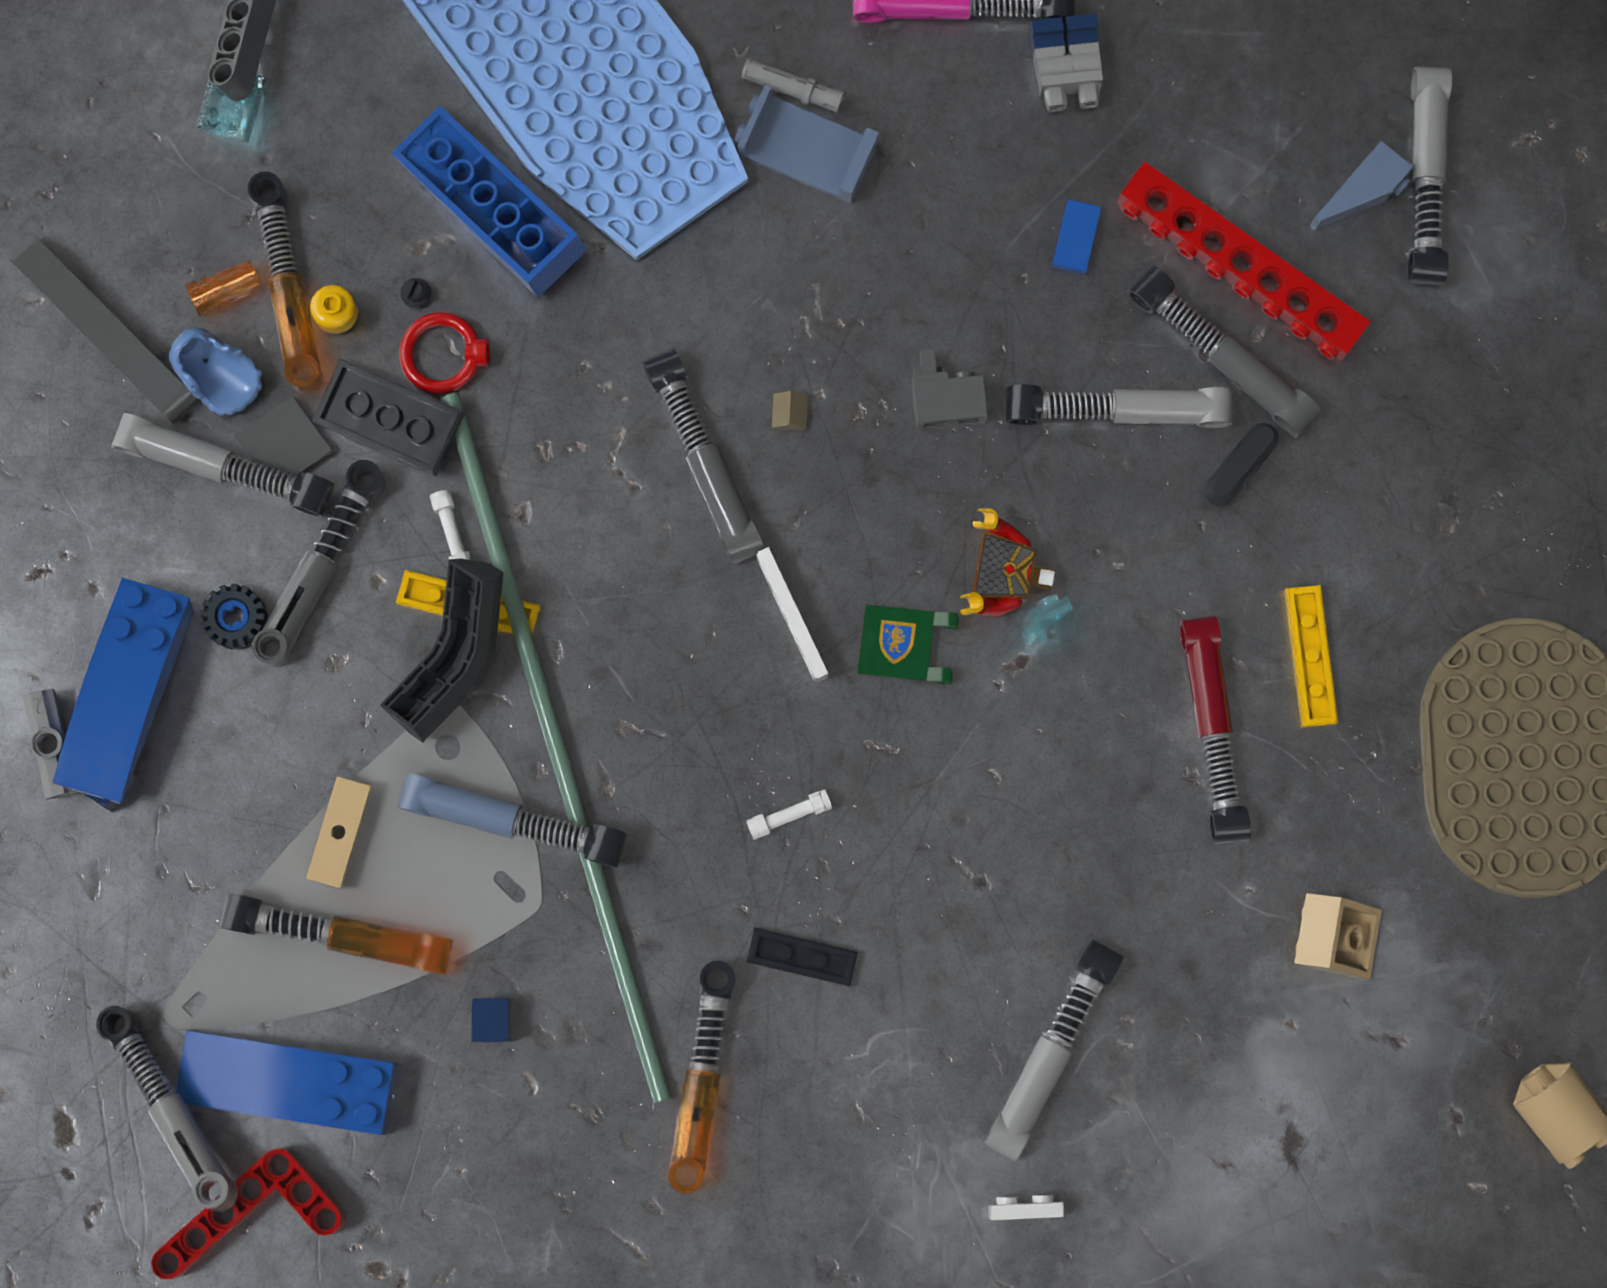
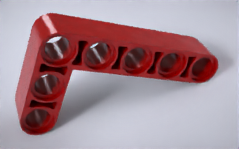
M287 1148L272 1149L234 1181L238 1189V1197L232 1206L234 1216L231 1222L228 1224L221 1222L216 1211L204 1208L155 1252L151 1260V1269L158 1278L163 1280L182 1276L276 1191L280 1192L307 1225L318 1235L326 1236L340 1231L346 1221L345 1211L292 1150ZM278 1154L284 1155L289 1163L288 1170L282 1175L274 1172L272 1168V1161ZM251 1178L256 1179L261 1185V1193L256 1199L249 1198L245 1193V1184ZM301 1181L309 1183L312 1187V1196L306 1202L300 1201L295 1194L296 1186ZM325 1208L331 1209L336 1215L335 1225L331 1229L324 1228L319 1222V1214ZM195 1228L202 1229L206 1234V1242L201 1248L193 1246L190 1241V1234ZM168 1252L176 1255L179 1262L178 1268L173 1273L168 1272L163 1267L162 1261Z

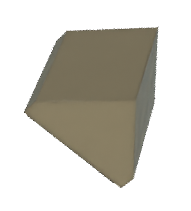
M791 390L773 394L772 429L806 431L808 396Z

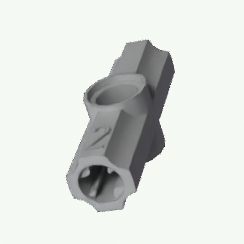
M40 690L24 695L23 700L32 736L31 749L37 758L45 799L61 798L78 793L75 790L53 784V778L66 737L55 690ZM54 735L58 741L57 748L54 752L47 754L43 749L44 739L47 736Z

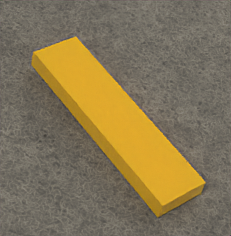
M405 570L396 604L443 617L446 580ZM501 595L497 631L513 635ZM522 600L533 636L541 606Z
M1321 585L1286 588L1284 593L1301 728L1338 724Z

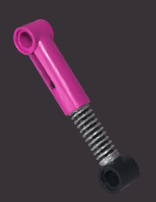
M853 0V18L864 23H877L886 19L969 20L971 13H973L974 17L976 13H979L980 17L982 13H985L986 17L988 13H991L992 17L995 13L998 17L1000 14H1004V17H1006V14H1010V17L1013 14H1016V17L1019 14H1022V17L1028 14V17H1030L1032 14L1035 18L1040 17V19L1062 17L1064 26L1067 16H1075V0Z

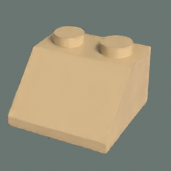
M1306 893L1305 904L1301 914L1302 922L1299 939L1295 948L1296 956L1294 963L1316 970L1370 980L1382 910L1342 897Z

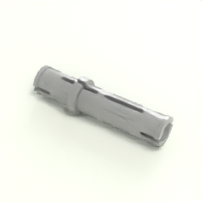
M751 58L747 59L742 71L741 79L762 86L768 85L772 87V90L800 99L801 103L805 105L811 103L838 113L844 100L845 92L817 83L815 78L810 77L806 79L778 68L762 64Z

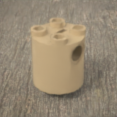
M1571 1063L1542 1064L1529 1072L1521 1080L1513 1106L1559 1164L1564 1163L1570 1169L1585 1158L1584 1152L1595 1145L1597 1148H1601L1607 1144V1110Z

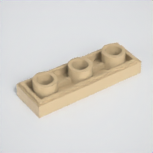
M336 777L306 876L307 880L342 889L372 786ZM338 827H344L345 836L341 839H336L334 836V832Z

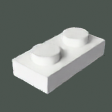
M1054 1195L1032 1196V1203H1018V1196L996 1197L997 1204H988L990 1220L1064 1217L1063 1202H1054Z

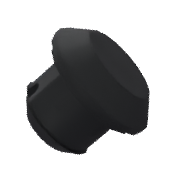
M411 278L401 287V299L409 307H423L431 298V288L425 280Z

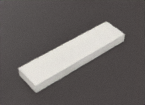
M769 547L758 551V564L814 682L818 683L827 679L828 672Z

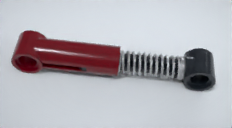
M1216 616L1180 620V637L1183 652L1187 659L1198 737L1205 740L1203 744L1207 745L1204 750L1208 751L1205 756L1209 757L1206 762L1210 763L1207 766L1211 770L1208 772V775L1212 776L1209 781L1213 782L1210 787L1214 788L1211 793L1215 794L1212 797V800H1215L1213 803L1214 810L1209 812L1212 840L1215 846L1251 841L1249 814L1246 806L1240 805L1241 802L1238 800L1240 797H1236V793L1239 792L1238 790L1235 791V787L1238 785L1234 784V781L1237 779L1233 778L1236 772H1232V768L1235 766H1231V762L1234 760H1230V756L1233 754L1229 753V750L1232 748L1228 747V744L1231 741H1227V738L1233 733L1220 652L1221 634L1218 619Z

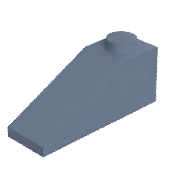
M1380 141L1315 216L1310 226L1317 230L1383 203L1392 193L1398 197L1411 181L1407 178V175L1413 166L1384 142Z

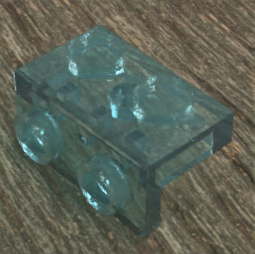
M256 74L251 93L247 98L238 102L231 101L208 80V87L198 116L197 128L215 140L249 143L267 79L260 74Z
M1057 595L1049 596L1038 601V606L1027 612L1020 632L1026 647L1033 646L1036 654L1042 652L1048 643L1043 629L1067 620L1073 608L1068 596L1058 599Z

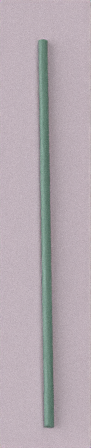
M458 392L442 397L444 404L465 413ZM465 414L454 438L492 565L504 572L501 595L568 818L572 822V826L578 824L579 828L583 825L585 828H590ZM581 853L580 858L653 1101L656 1103L671 1098L602 866L601 864L584 859Z

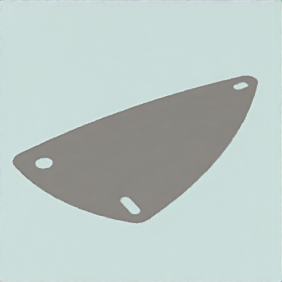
M459 705L423 743L405 731L352 779V781L372 786V790L342 889L306 879L328 807L327 804L294 838L246 894V897L262 900L263 905L274 906L276 911L284 909V912L290 913L293 910V914L300 915V913H303L305 917H309L312 914V918L319 919L320 916L322 920L327 918L337 919L339 924L368 930L369 924L375 925L382 938H362L348 934L346 938L365 941L378 947L379 950L366 957L362 956V949L333 944L332 947H327V945H319L315 940L310 943L308 939L304 938V940L300 941L296 936L290 939L289 935L283 937L279 933L271 935L270 931L267 933L257 931L254 935L220 928L192 965L165 1006V1020L172 1028L176 1030H196L252 1025L316 1013L371 997L414 981L457 961L507 933L538 911L542 903V884L535 838L532 840L529 837L524 839L523 835L518 837L516 834L511 839L398 808L407 773L439 781L442 784L521 804L524 813H527L517 785L502 757L480 726L463 707ZM451 735L458 739L460 751L455 758L447 760L437 754L436 743L442 736ZM338 827L335 830L334 836L336 839H341L345 836L344 827ZM504 871L525 891L526 896L522 902H515L495 883L494 875L497 872ZM202 992L206 995L207 1001L191 1017L182 1007L196 993Z

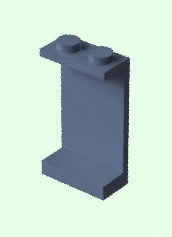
M768 85L764 86L761 95L755 93L748 112L752 113L748 124L742 123L734 140L738 144V155L851 203L878 144L879 132L866 127L864 134H861L772 96V87Z

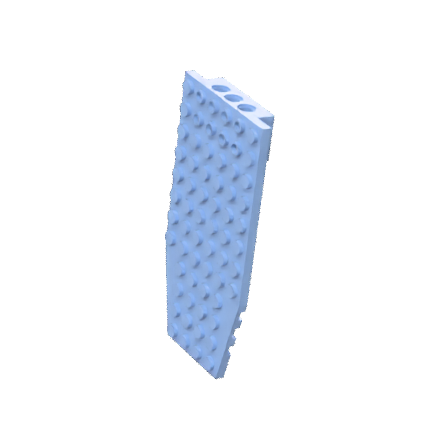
M402 0L527 171L635 260L643 257L748 183L747 174L725 126L720 109H718L698 56L657 0Z

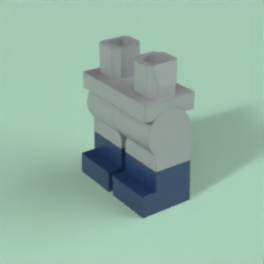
M1097 13L1067 16L1064 28L1062 17L1031 20L1029 37L1039 98L1044 97L1048 112L1065 110L1067 108L1066 95L1078 94L1080 108L1086 109L1098 106L1103 74L1097 32Z

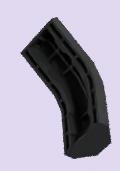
M462 558L449 559L442 629L432 651L380 704L397 723L422 743L479 685L496 649L504 572L489 563Z

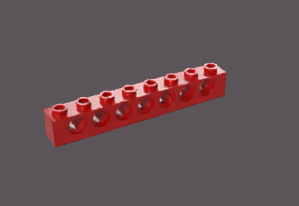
M1145 161L1120 193L1117 204L1121 206L1120 209L1126 216L1133 220L1139 218L1149 226L1148 229L1154 236L1161 240L1166 238L1177 245L1176 249L1181 255L1187 259L1193 260L1195 258L1205 265L1204 269L1209 275L1218 280L1225 279L1233 285V290L1236 294L1246 300L1251 298L1261 305V310L1274 320L1280 318L1290 326L1289 330L1295 336L1302 340L1307 338L1318 345V351L1326 358L1331 360L1336 358L1341 362L1371 322ZM1159 199L1164 203L1165 209L1155 211L1149 206L1148 201ZM1181 218L1188 219L1192 223L1193 229L1190 231L1181 230L1177 226L1176 220ZM1208 238L1216 239L1220 243L1221 249L1218 251L1209 250L1205 246L1204 240ZM1236 258L1246 260L1249 270L1240 271L1236 269L1232 260ZM1270 278L1274 280L1277 284V290L1268 291L1264 289L1261 279ZM1289 299H1301L1305 304V310H1294L1290 306ZM1318 319H1329L1334 329L1332 331L1322 330L1318 325Z

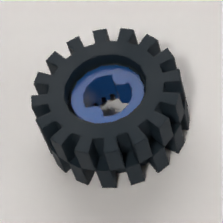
M231 584L229 587L226 585L219 586L220 590L210 592L211 597L209 600L205 599L202 604L205 606L204 611L201 610L200 617L203 618V622H201L203 629L207 632L206 634L210 639L226 649L231 650L235 648L242 650L244 646L251 647L254 637L258 632L262 631L266 624V618H268V613L264 608L265 604L255 592L244 585L243 587L238 584ZM235 608L241 609L243 611L242 621H235L233 626L227 625L225 622L226 613L233 612Z

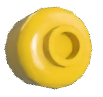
M324 286L316 291L311 299L310 310L312 317L320 329L327 333H344L352 328L357 320L358 308L356 301L351 293L342 286Z

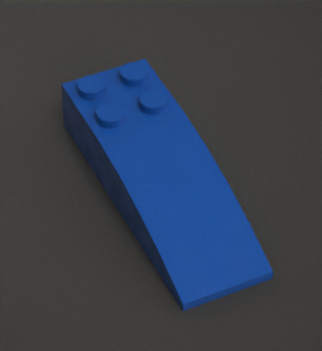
M441 106L391 152L402 166L537 298L587 251L579 235Z
M122 577L86 671L62 746L53 784L122 804L194 614L189 597Z
M186 1031L175 1094H180L185 1104L377 1135H387L399 1063Z

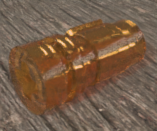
M250 260L219 271L216 275L209 278L206 275L200 277L201 281L198 283L196 280L184 284L199 316L210 312L209 308L212 306L214 309L219 308V303L226 300L232 303L250 295L249 290L261 285Z

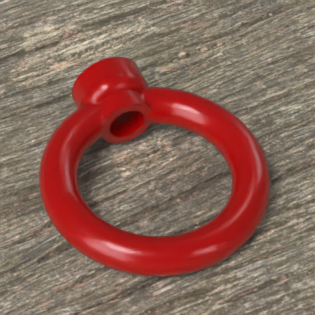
M434 312L420 317L408 327L400 343L399 359L405 376L414 386L429 393L444 394L456 391L472 379L478 366L488 367L490 364L489 339H479L474 328L465 319L448 312ZM434 326L451 327L458 331L466 342V362L456 375L445 380H434L424 376L417 369L413 360V348L416 340L424 331Z

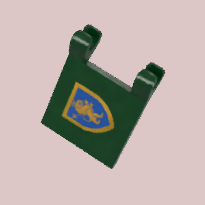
M866 604L857 674L950 685L953 680L952 670L944 667H929L934 627L949 630L958 629V614Z

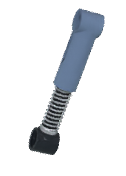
M407 773L398 808L412 813L436 817L511 839L517 834L518 837L523 835L524 839L529 837L530 840L535 838L536 842L541 839L542 843L546 841L548 845L553 843L554 847L559 844L560 848L565 846L566 850L571 848L573 852L578 851V853H582L586 860L614 868L618 867L627 833L603 825L593 824L590 828H585L583 825L579 828L578 824L572 826V822L569 825L566 824V820L560 823V819L554 821V817L549 820L548 816L542 818V814L536 816V812L532 815L530 811L524 813L521 804L442 784L439 781Z

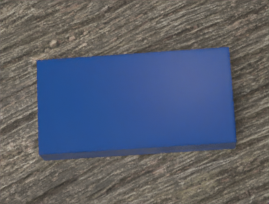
M1070 199L1067 200L1052 263L1053 268L1083 275L1086 274L1100 215V206Z

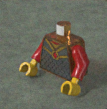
M978 508L977 511L984 514L985 520L984 523L973 521V527L976 529H987L988 532L983 531L972 592L960 596V598H965L969 601L970 608L961 609L960 613L962 615L977 613L979 615L1000 617L1019 609L1022 603L1027 602L1031 587L1051 590L1055 570L1035 566L1037 550L1032 548L1030 540L1013 525L999 518L995 510Z

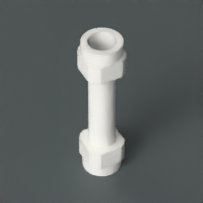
M441 490L431 494L430 499L435 514L440 516L452 554L449 559L462 558L472 560L469 551L464 549L452 511L455 505L450 490Z
M825 789L808 795L809 799L766 817L760 814L746 820L753 840L769 835V830L811 813L815 812L817 816L833 809Z

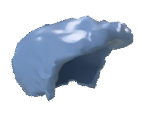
M193 327L182 332L174 340L169 352V360L174 371L192 395L197 399H201L202 403L207 405L209 410L216 412L219 416L225 413L227 415H234L236 412L243 411L247 405L254 401L258 391L262 389L260 379L262 370L255 366L254 361L250 357L245 356L242 349L222 342L218 337L209 333L208 330Z

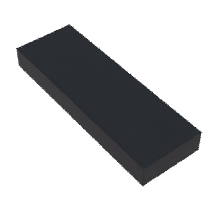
M754 927L746 963L850 987L858 952Z

